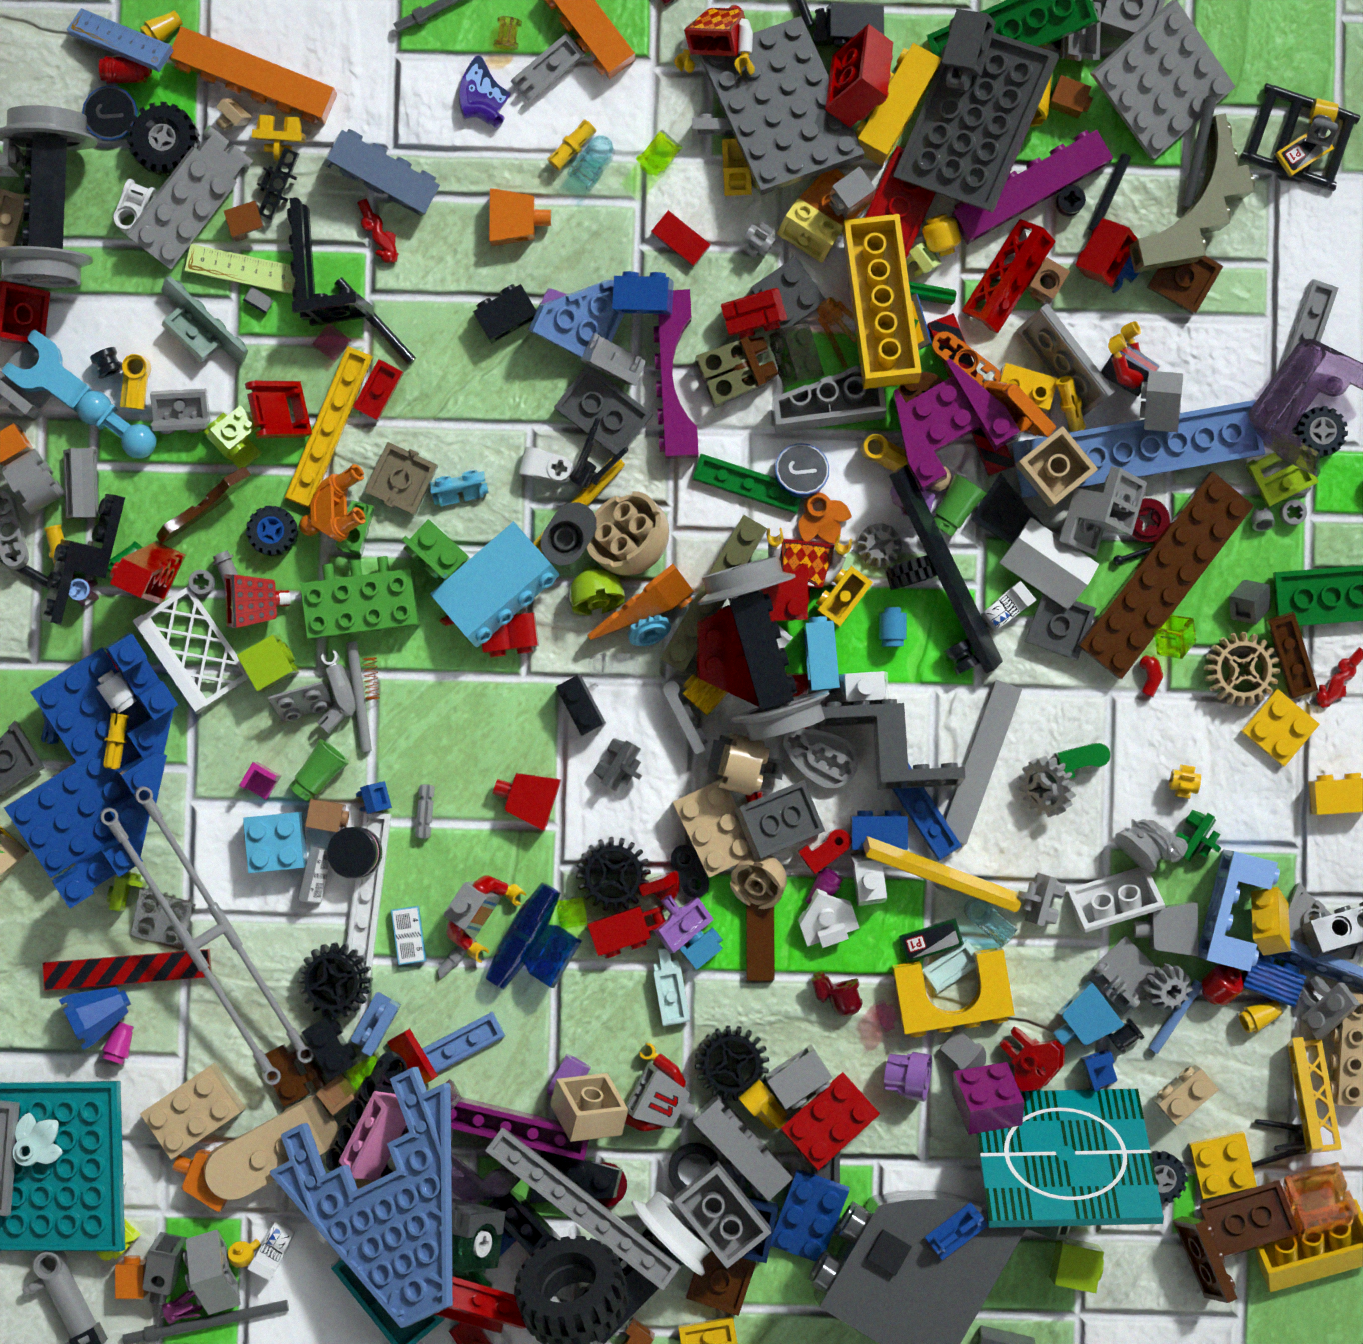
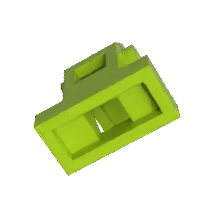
M241 406L229 415L223 412L204 430L207 438L238 469L242 467L247 468L262 454L248 438L257 428L254 427L252 417Z

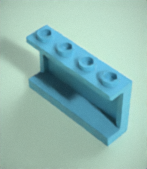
M513 521L432 591L430 595L475 647H478L480 644L487 642L492 634L502 625L509 623L518 611L531 604L534 598L541 591L550 587L560 574Z

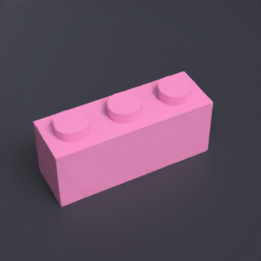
M374 1091L351 1135L339 1162L342 1166L349 1165L353 1178L378 1180L383 1169L386 1167L391 1156L387 1143L399 1138L406 1126L395 1094Z

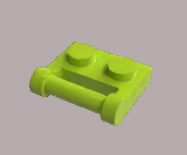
M1296 439L1287 442V446L1257 461L1253 459L1245 463L1246 469L1253 478L1267 507L1319 482L1300 443ZM1290 456L1295 458L1296 463L1264 478L1261 470Z

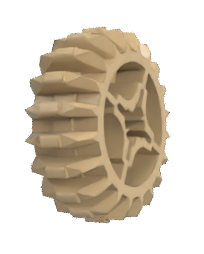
M1246 632L1240 633L1239 640L1235 633L1229 634V642L1224 637L1219 639L1222 648L1218 645H1212L1211 649L1216 653V656L1212 654L1206 655V659L1213 663L1212 665L1204 666V670H1212V675L1206 676L1205 681L1214 680L1215 684L1209 687L1210 691L1220 689L1217 698L1222 699L1227 695L1226 704L1232 705L1236 698L1238 707H1243L1245 699L1247 704L1252 706L1255 704L1254 696L1258 701H1263L1265 698L1262 691L1266 694L1273 692L1268 683L1273 685L1278 683V680L1271 676L1272 674L1280 673V669H1272V664L1278 663L1279 659H1270L1269 657L1275 650L1274 648L1263 649L1267 644L1265 639L1256 644L1258 639L1256 634H1252L1249 640ZM1235 647H1245L1251 650L1242 659L1231 656L1228 653ZM1257 657H1259L1262 664L1261 679L1254 669L1255 663L1258 660ZM1223 660L1225 661L1224 664L1229 668V676L1226 679V683L1221 673ZM1245 662H1247L1245 664L1246 666L1244 667V671L1247 673L1239 675L1238 672L1240 669L1237 667L1236 663H1238V665H1242ZM1241 680L1255 685L1252 690L1245 693L1232 689Z

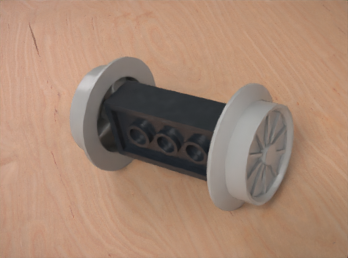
M42 105L16 106L7 110V125L0 128V141L3 142V138H10L19 147L26 148L25 166H30V171H25L24 193L29 194V199H24L23 221H28V227H23L22 246L0 247L1 279L6 282L34 287H74L81 284V268L93 263V258L89 255L63 249L67 151L86 150L97 145V139L86 133L87 117L83 113L61 107Z
M778 555L702 577L706 595L697 602L698 605H704L724 599L729 600L760 706L731 718L732 722L745 725L749 741L779 736L823 721L825 717L820 702L830 694L828 690L795 697L792 695L797 693L793 676L786 674L785 666L789 665L784 647L779 648L777 639L782 638L776 620L771 621L769 612L774 611L769 594H763L761 590L796 577L795 574L782 571Z

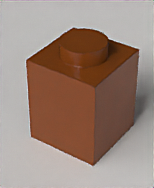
M1060 75L1051 96L1049 108L1079 118L1082 111L1088 112L1093 99V96L1089 95L1092 86Z

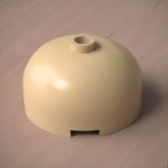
M633 491L631 495L620 498L614 496L602 504L594 513L597 519V529L586 548L590 556L597 563L613 574L623 576L639 574L652 567L661 558L668 545L669 523L663 510L648 495L642 492Z

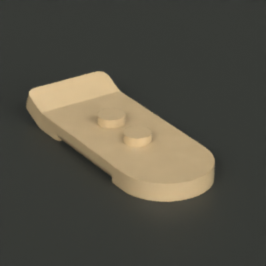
M314 1095L285 1109L283 1113L243 1135L219 1145L208 1155L205 1161L204 1178L208 1187L220 1198L236 1200L274 1181L275 1179L271 1176L270 1171L289 1161L281 1134L303 1123L309 1124L319 1155L327 1152L339 1130L333 1115L319 1097Z

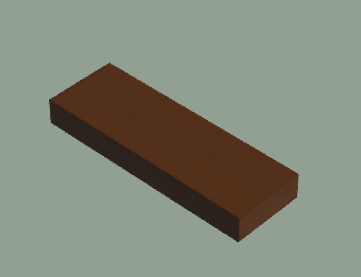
M1292 611L1266 620L1290 698L1293 699L1317 691L1318 687L1295 613Z
M753 903L750 906L746 905L747 981L775 980L774 907L758 909L760 905Z

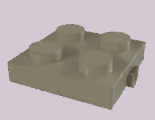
M387 442L364 492L383 500L385 505L392 508L396 506L416 515L438 465L418 456L419 453L412 449L407 451Z

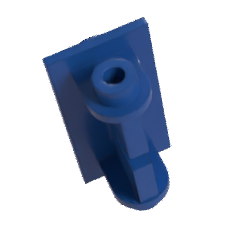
M969 1202L927 1234L925 1238L941 1260H944L985 1229L988 1224L974 1205Z

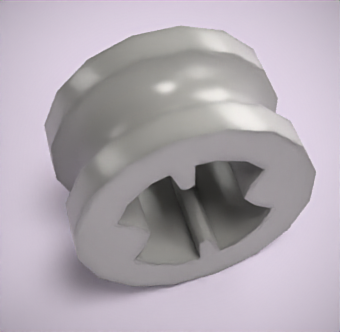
M1288 501L1280 508V518L1286 525L1300 524L1307 516V508L1301 501ZM1288 507H1297L1300 512L1297 513L1299 515L1298 519L1295 517L1290 519L1287 516V513H1290V511H1287Z
M202 569L194 571L188 581L191 590L201 595L212 592L216 583L214 576ZM204 574V578L209 580V585H204L205 589L200 590V586L195 585L196 578L200 579L199 575Z

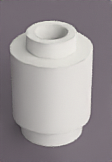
M110 670L98 679L100 684L96 688L110 708H115L117 713H120L137 701L133 696L134 692L120 671L114 674Z

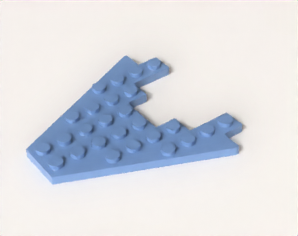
M412 1067L390 1078L409 1133L387 1143L396 1171L360 1189H357L349 1165H343L326 1174L308 1123L300 1124L281 1134L289 1161L270 1171L271 1176L400 1328L408 1327L453 1306L451 1087L449 1083H443L427 1091L418 1067Z

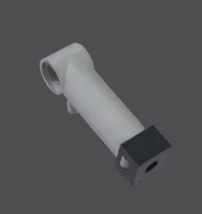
M43 1251L36 1257L33 1264L34 1272L39 1279L23 1288L24 1295L28 1296L47 1288L71 1336L69 1342L65 1344H104L108 1338L100 1322H95L67 1265L66 1254L64 1251ZM46 1257L54 1259L56 1263L54 1270L47 1268L45 1265Z

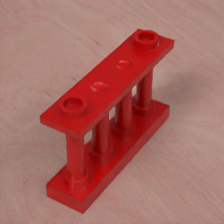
M453 1276V1306L434 1314L499 1334L502 1333L503 1324L520 1329L526 1328L514 1294Z

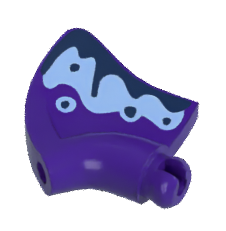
M478 55L473 58L462 77L459 91L460 109L464 119L477 117L488 125L492 124L494 128H499L505 120L504 115L500 114L499 111L503 108L511 93L494 80L485 61Z

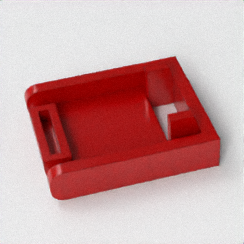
M255 380L245 383L246 390H252L251 393L247 394L254 427L261 429L255 432L256 438H305L312 434L301 381ZM286 398H291L296 421L294 423L291 421Z

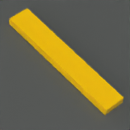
M347 346L312 434L309 437L287 490L285 499L310 509V502L326 475L352 412L353 405L373 361V356Z
M868 836L863 843L867 858L1012 912H1018L1021 906L1018 894L1013 890Z

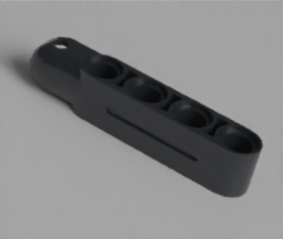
M389 1051L382 1054L377 1060L371 1075L365 1077L328 1150L326 1166L329 1171L342 1166L339 1159L373 1092L395 1094L390 1078L407 1070L406 1061L399 1053Z

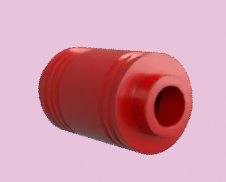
M119 55L105 56L99 60L101 81H106L107 84L146 83L148 77H152V69Z

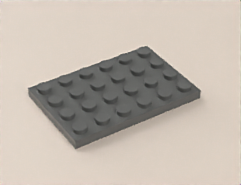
M801 16L753 33L752 54H749V59L755 67L752 75L747 71V66L743 67L742 76L737 71L734 63L741 56L739 53L737 56L699 55L760 195L864 159V151L853 127H848L825 110L829 75Z
M993 33L982 76L973 75L968 90L947 87L946 79L949 69L941 62L894 173V177L903 182L993 213L1059 59V55L1055 52ZM962 73L958 74L959 78L962 77Z

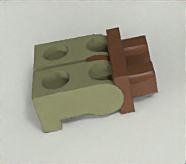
M746 337L696 355L695 362L704 383L706 382L705 386L714 409L731 400L765 387L768 381L778 375L773 361L759 365L756 358L769 351L764 337L751 340Z

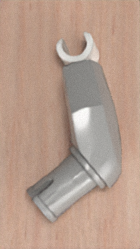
M333 649L332 651L335 656L333 661L327 662L324 653L321 655V660L329 666L326 668V674L332 691L334 705L317 721L329 734L346 716L352 717L356 710L355 697L350 681L343 666L338 664L339 654Z

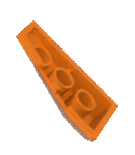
M672 564L644 587L642 593H638L630 598L621 607V610L610 615L587 636L592 641L639 622V619L661 615L672 611L676 607L681 610L693 600L690 596L694 591L675 565Z

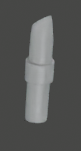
M457 946L448 954L447 959L438 968L440 979L462 961L467 950Z

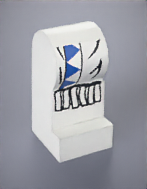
M1019 581L996 599L980 615L995 632L1035 602L1036 599L1025 585Z
M275 1222L249 1265L248 1270L270 1281L286 1254L295 1232Z

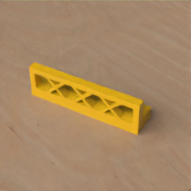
M1303 1037L1292 1038L1287 1043L1307 1154L1339 1151L1342 1149L1322 1039L1304 1040ZM1316 1046L1318 1058L1311 1065L1307 1060L1305 1047ZM1318 1062H1319L1320 1071H1319L1317 1068H1315V1066L1318 1064ZM1311 1072L1322 1078L1323 1086L1318 1092L1313 1090ZM1323 1090H1324L1325 1098L1320 1095ZM1316 1099L1327 1106L1328 1113L1323 1120L1317 1115ZM1328 1118L1330 1126L1327 1123H1325ZM1321 1127L1332 1133L1333 1144L1323 1145Z

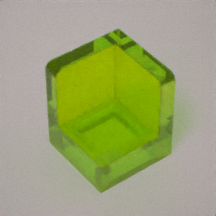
M1171 614L1165 624L1154 631L1157 655L1183 659L1196 642L1194 618Z
M379 1052L361 1060L346 1070L357 1092L364 1078L371 1075L377 1060L380 1058Z

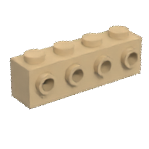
M1351 992L1360 1003V1006L1331 1031L1332 1042H1335L1334 1053H1331L1329 1061L1330 1069L1333 1070V1081H1330L1333 1103L1343 1106L1363 1107V993Z

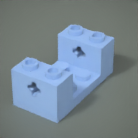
M1223 849L1198 945L1199 956L1197 957L1251 971V967L1256 965L1259 957V950H1256L1257 944L1226 936L1225 932L1226 930L1229 931L1232 926L1233 915L1230 912L1232 904L1237 903L1240 895V887H1237L1238 882L1271 890L1272 884L1276 885L1279 878L1278 862Z

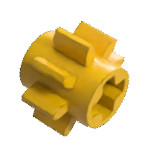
M1180 764L1179 770L1172 769L1169 789L1176 790V797L1190 799L1191 793L1198 794L1201 785V774L1195 773L1196 767Z

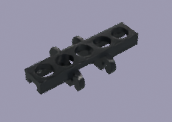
M284 147L275 172L272 171V166H269L268 169L263 167L266 173L262 183L256 184L260 186L261 191L267 189L259 209L261 216L273 220L281 200L288 202L289 199L282 195L289 178L294 180L298 178L293 176L292 172L300 155L299 153ZM288 153L293 155L291 163L285 162ZM282 166H286L288 168L287 173L281 170ZM271 173H272V174H273V177H272L271 182H270L269 187H268V186H267V183H268L269 178H270ZM279 178L283 181L282 188L276 189L274 187L275 179ZM271 195L277 198L275 202L269 200ZM267 204L273 207L269 215L264 213Z

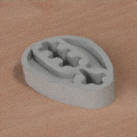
M812 729L796 730L786 733L783 737L782 744L789 759L799 771L816 784L825 788H838L847 784L854 777L858 767V757L854 747L847 740L832 733ZM796 734L799 735V741L807 746L808 750L799 747L791 750L789 748L790 742L787 741L789 736L794 738ZM820 748H823L825 750L824 755L827 757H831L833 754L836 755V762L839 764L847 761L849 763L848 768L851 769L850 774L844 773L842 776H839V769L831 767L828 770L826 768L827 763L823 760L815 763V756L812 755V751H818Z

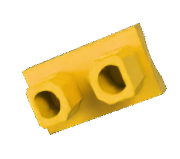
M259 115L257 128L252 129V138L274 141V144H264V152H273L275 161H279L284 147L292 150V145H283V142L305 143L306 135L302 133L301 119L298 117H285L284 131H274L275 116Z

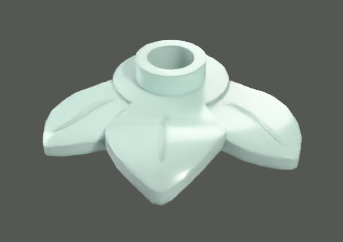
M31 1113L25 1114L16 1126L15 1137L17 1142L13 1147L14 1160L22 1166H31L36 1162L50 1164L56 1161L63 1153V1150L54 1144L59 1122L57 1120H43L36 1123ZM28 1146L30 1148V1153L28 1156L24 1157L22 1155V1150Z

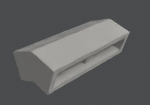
M69 448L63 450L66 519L99 518L97 450L94 448Z

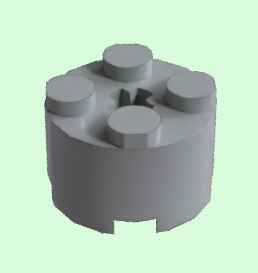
M35 448L2 468V473L12 491L16 492L22 501L25 500L22 505L31 515L65 495L62 486L52 477L53 471L45 459H42Z

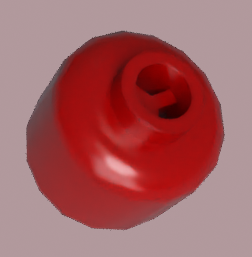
M1218 964L1202 979L1203 996L1214 1005H1228L1243 991L1242 975L1237 968Z

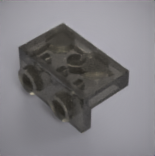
M809 323L781 328L769 335L770 348L774 354L778 375L783 387H789L798 382L824 376Z

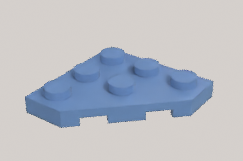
M607 279L539 305L528 330L579 358H582L593 333L612 342L624 316V313H617L612 309L614 281Z

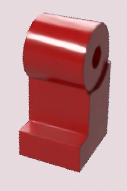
M834 829L814 849L811 850L808 845H805L797 852L812 873L816 874L849 849L851 838L845 830Z

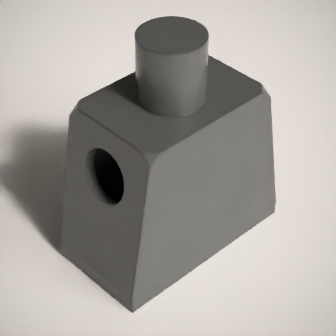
M160 1232L149 1248L143 1289L151 1292L149 1301L152 1304H165L167 1295H170L177 1285L183 1262V1252L185 1251L186 1239L188 1237Z

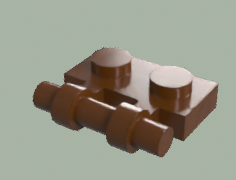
M285 1044L265 1053L271 1065L281 1074L279 1082L274 1084L273 1087L283 1107L310 1093L305 1083L312 1081L316 1090L326 1085L321 1076L323 1072L320 1066H316L313 1059L308 1063H303L307 1073L301 1075L294 1063L298 1059L296 1057V1050L289 1053ZM302 1050L300 1053L301 1058L308 1057L309 1050ZM270 1071L267 1074L270 1080L276 1077L275 1071Z

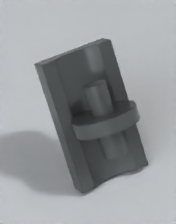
M613 738L608 745L607 751L616 756L610 766L601 760L596 765L593 773L602 780L600 783L614 791L617 790L621 782L628 785L632 777L640 780L643 775L636 772L641 761L637 760L636 757L641 748L627 740L624 742Z

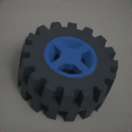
M265 506L264 508L257 509L256 513H252L251 519L246 525V535L254 549L268 556H280L292 549V545L297 541L298 530L297 523L289 512L277 506Z

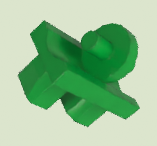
M1195 810L1190 812L1185 823L1196 829L1193 837L1189 838L1181 832L1176 834V837L1183 838L1188 844V849L1183 856L1185 860L1191 862L1201 844H1204L1199 854L1205 858L1211 849L1217 853L1220 852L1221 847L1216 844V841L1221 834L1213 830L1209 838H1206L1216 822L1215 816L1210 813L1204 815Z

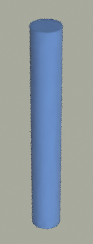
M1196 979L1193 980L1191 983L1193 990L1186 993L1189 1001L1183 1000L1181 1002V1009L1175 1007L1149 1046V1049L1157 1054L1160 1052L1202 989V983Z

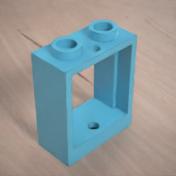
M827 616L811 617L809 623L803 625L809 692L838 689L840 685L834 621H827Z

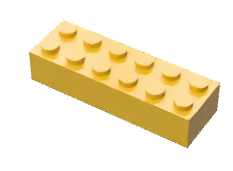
M894 214L844 220L842 235L863 389L919 383L922 372L900 215Z

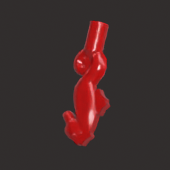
M367 199L358 201L357 204L363 216L361 226L366 231H372L373 241L382 249L377 250L375 255L381 257L385 263L397 262L399 253H397L395 246L396 235L389 231L383 232V221L379 215L373 213Z
M1359 647L1349 659L1344 658L1339 661L1337 666L1340 673L1331 677L1327 689L1325 685H1319V692L1316 693L1318 706H1321V708L1330 707V704L1337 698L1340 699L1346 696L1347 692L1344 682L1355 676L1357 672L1356 666L1363 660L1362 648Z

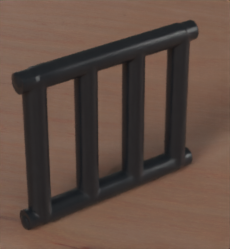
M1266 83L1263 93H1266L1247 150H1243L1240 160L1289 177L1275 154L1289 145L1301 108L1311 109L1315 99ZM1279 98L1291 102V106L1273 158L1270 159L1257 154L1275 99ZM1338 107L1336 118L1343 120L1325 176L1309 172L1311 166L1309 164L1291 176V178L1334 192L1337 188L1335 178L1353 125H1357L1361 116Z

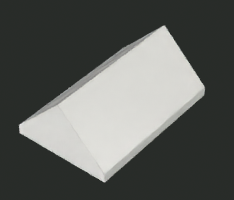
M1031 517L999 562L1067 610L1088 586L1099 566L1097 562L1078 549L1060 542L1058 535Z
M1141 867L1067 889L1079 930L1085 933L1165 908V903L1150 872Z

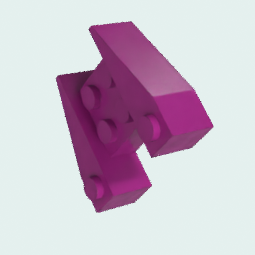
M950 358L946 360L945 368L951 377L906 403L898 389L894 390L893 397L907 464L922 492L945 480L947 477V472L937 457L936 452L980 427L994 451L1018 438L1020 430L1008 409Z

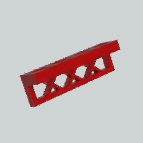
M1019 219L962 309V312L981 321L989 330L999 333L1056 240L1044 227ZM1024 229L1031 231L1027 239L1019 242L1018 238ZM1015 253L1014 260L1004 265L1006 257ZM1000 276L1001 280L998 285L990 288L989 284L991 281ZM986 299V304L981 312L975 311L974 308L977 303Z

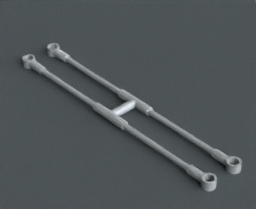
M141 786L135 791V799L143 804L153 822H156L208 904L207 908L217 925L192 939L184 924H180L128 841L129 837L118 821V813L112 808H105L100 813V819L104 824L108 825L117 841L122 843L174 926L173 930L194 964H196L199 971L203 972L252 1050L253 1057L263 1072L262 1077L265 1082L270 1085L277 1084L281 1078L280 1072L271 1065L263 1050H259L210 972L209 964L199 950L201 947L224 934L233 950L236 949L286 1029V1035L296 1050V1057L301 1062L308 1063L313 1059L314 1053L304 1043L296 1028L291 1026L243 949V943L218 903L214 902L167 827L162 818L163 814L153 800L152 791L148 787ZM142 790H147L149 793L146 800L139 799V793ZM108 811L114 813V819L110 822L104 819V815ZM308 1049V1057L301 1058V1051ZM270 1071L276 1072V1077L273 1080L267 1079V1074Z

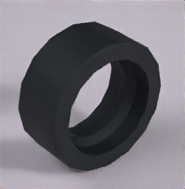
M687 1143L680 1146L672 1154L669 1161L668 1177L672 1186L678 1192L687 1186L678 1174L679 1163L685 1156L689 1154L702 1155L709 1161L710 1166L717 1161L719 1162L717 1154L709 1146L702 1143Z

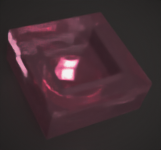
M328 323L312 345L333 362H336L352 341Z
M884 1000L873 1003L883 1031L887 1032L895 1029L893 1021H896L897 1017L892 1004L887 1006Z

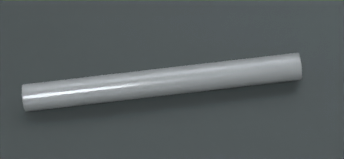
M357 641L348 642L346 646L352 690L355 697L361 752L372 751Z

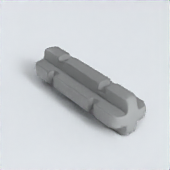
M422 784L419 786V796L421 798L418 800L416 822H418V826H416L415 831L417 838L428 839L431 836L429 824L432 823L434 801H431L435 791L433 785Z

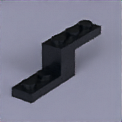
M105 494V498L101 500L98 508L100 514L99 522L92 532L93 546L61 539L60 544L56 546L54 552L56 562L54 570L48 576L47 586L49 590L47 598L41 604V614H43L41 620L61 624L74 571L106 578L125 497Z

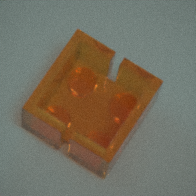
M1339 1162L1284 1178L1282 1188L1291 1211H1294L1293 1217L1302 1240L1356 1224L1359 1212L1350 1190L1346 1191L1347 1182Z

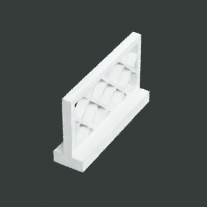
M189 586L146 614L132 620L196 715L203 711L205 707L249 679L237 654ZM186 595H189L194 603L192 614L176 611L178 600ZM173 604L172 610L166 609ZM196 608H198L202 616L195 615ZM160 612L171 614L169 629L156 627L151 618ZM175 615L191 618L188 633L172 630ZM194 619L207 621L209 624L208 636L191 634ZM212 630H213V632L215 633V635L218 637V639L211 637ZM161 632L168 633L166 640ZM171 634L187 637L184 652L172 650L169 645ZM190 638L206 640L204 656L188 653ZM210 641L222 643L225 648L223 659L207 656ZM228 653L233 659V661L226 660ZM176 654L183 656L182 663H181V661L178 659V657L176 656ZM187 657L203 659L200 675L187 672L185 669ZM206 660L222 663L219 678L203 675ZM225 664L237 666L243 675L235 681L223 679ZM192 677L199 678L198 685H196ZM202 679L218 682L216 693L207 699L200 691ZM222 683L228 684L227 686L221 689Z

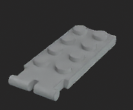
M210 125L203 132L206 136L204 141L197 149L191 147L125 234L169 269L173 268L237 182L233 178L242 167L248 168L253 161L235 145H232L225 152L224 149L228 145L229 140Z

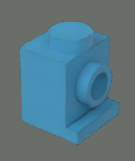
M712 927L705 933L699 931L689 940L690 945L688 947L684 944L679 949L697 970L723 949L719 944L723 939Z

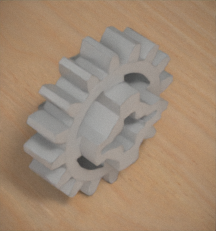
M1043 756L1028 762L1029 765L1022 768L1025 774L1019 776V780L1024 782V785L1019 787V790L1025 791L1026 795L1023 797V801L1029 800L1031 802L1030 810L1038 808V815L1041 816L1046 813L1047 817H1052L1065 812L1066 808L1073 805L1070 799L1076 797V794L1071 791V788L1076 786V783L1069 781L1072 773H1065L1064 763L1057 765V758L1054 757L1048 760L1047 756Z

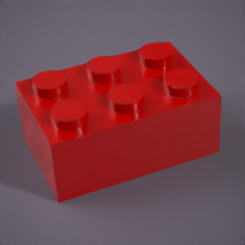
M870 24L866 25L832 55L825 110L850 128L858 121H863L874 107L882 105L889 95L888 87L891 77V61L893 59V41Z
M842 1072L830 1083L829 1087L817 1094L779 1130L817 1172L876 1119L880 1113L845 1073Z

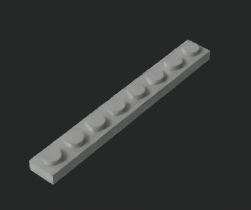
M501 1128L485 1150L591 1235L610 1247L614 1253L664 1291L681 1269L679 1264L505 1128Z

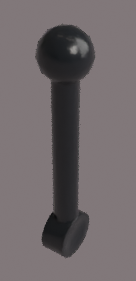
M1151 547L1124 556L1116 555L1113 558V563L1120 566L1124 561L1147 554Z

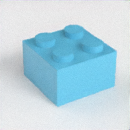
M303 812L243 818L248 873L306 867L308 856Z

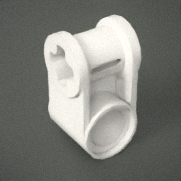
M132 179L127 180L113 217L114 222L122 233H127L157 193L156 188L150 187L148 189L135 184V181ZM134 215L135 219L132 224L128 226L122 224L126 216Z
M525 447L519 474L539 480L544 479L557 483H566L570 481L569 476L574 467L564 456L537 448ZM561 463H563L567 471L561 472L560 476H558L554 468L560 467Z

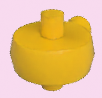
M255 1239L251 1243L238 1241L232 1244L228 1249L229 1262L237 1268L248 1266L254 1258V1250L261 1247L259 1240Z

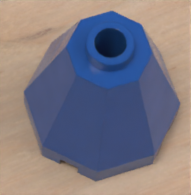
M117 987L69 994L59 999L61 1005L65 1003L68 1005L63 1010L77 1039L81 1040L84 1038L85 1043L81 1044L83 1050L101 1039L128 1013L127 1006L131 1005L125 990L119 992Z

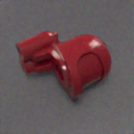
M824 971L813 974L814 978L811 979V983L817 1000L824 1003L828 997L834 1012L842 1017L852 1016L859 1012L863 1001L857 989L860 985L857 978L833 984L829 977L825 976Z

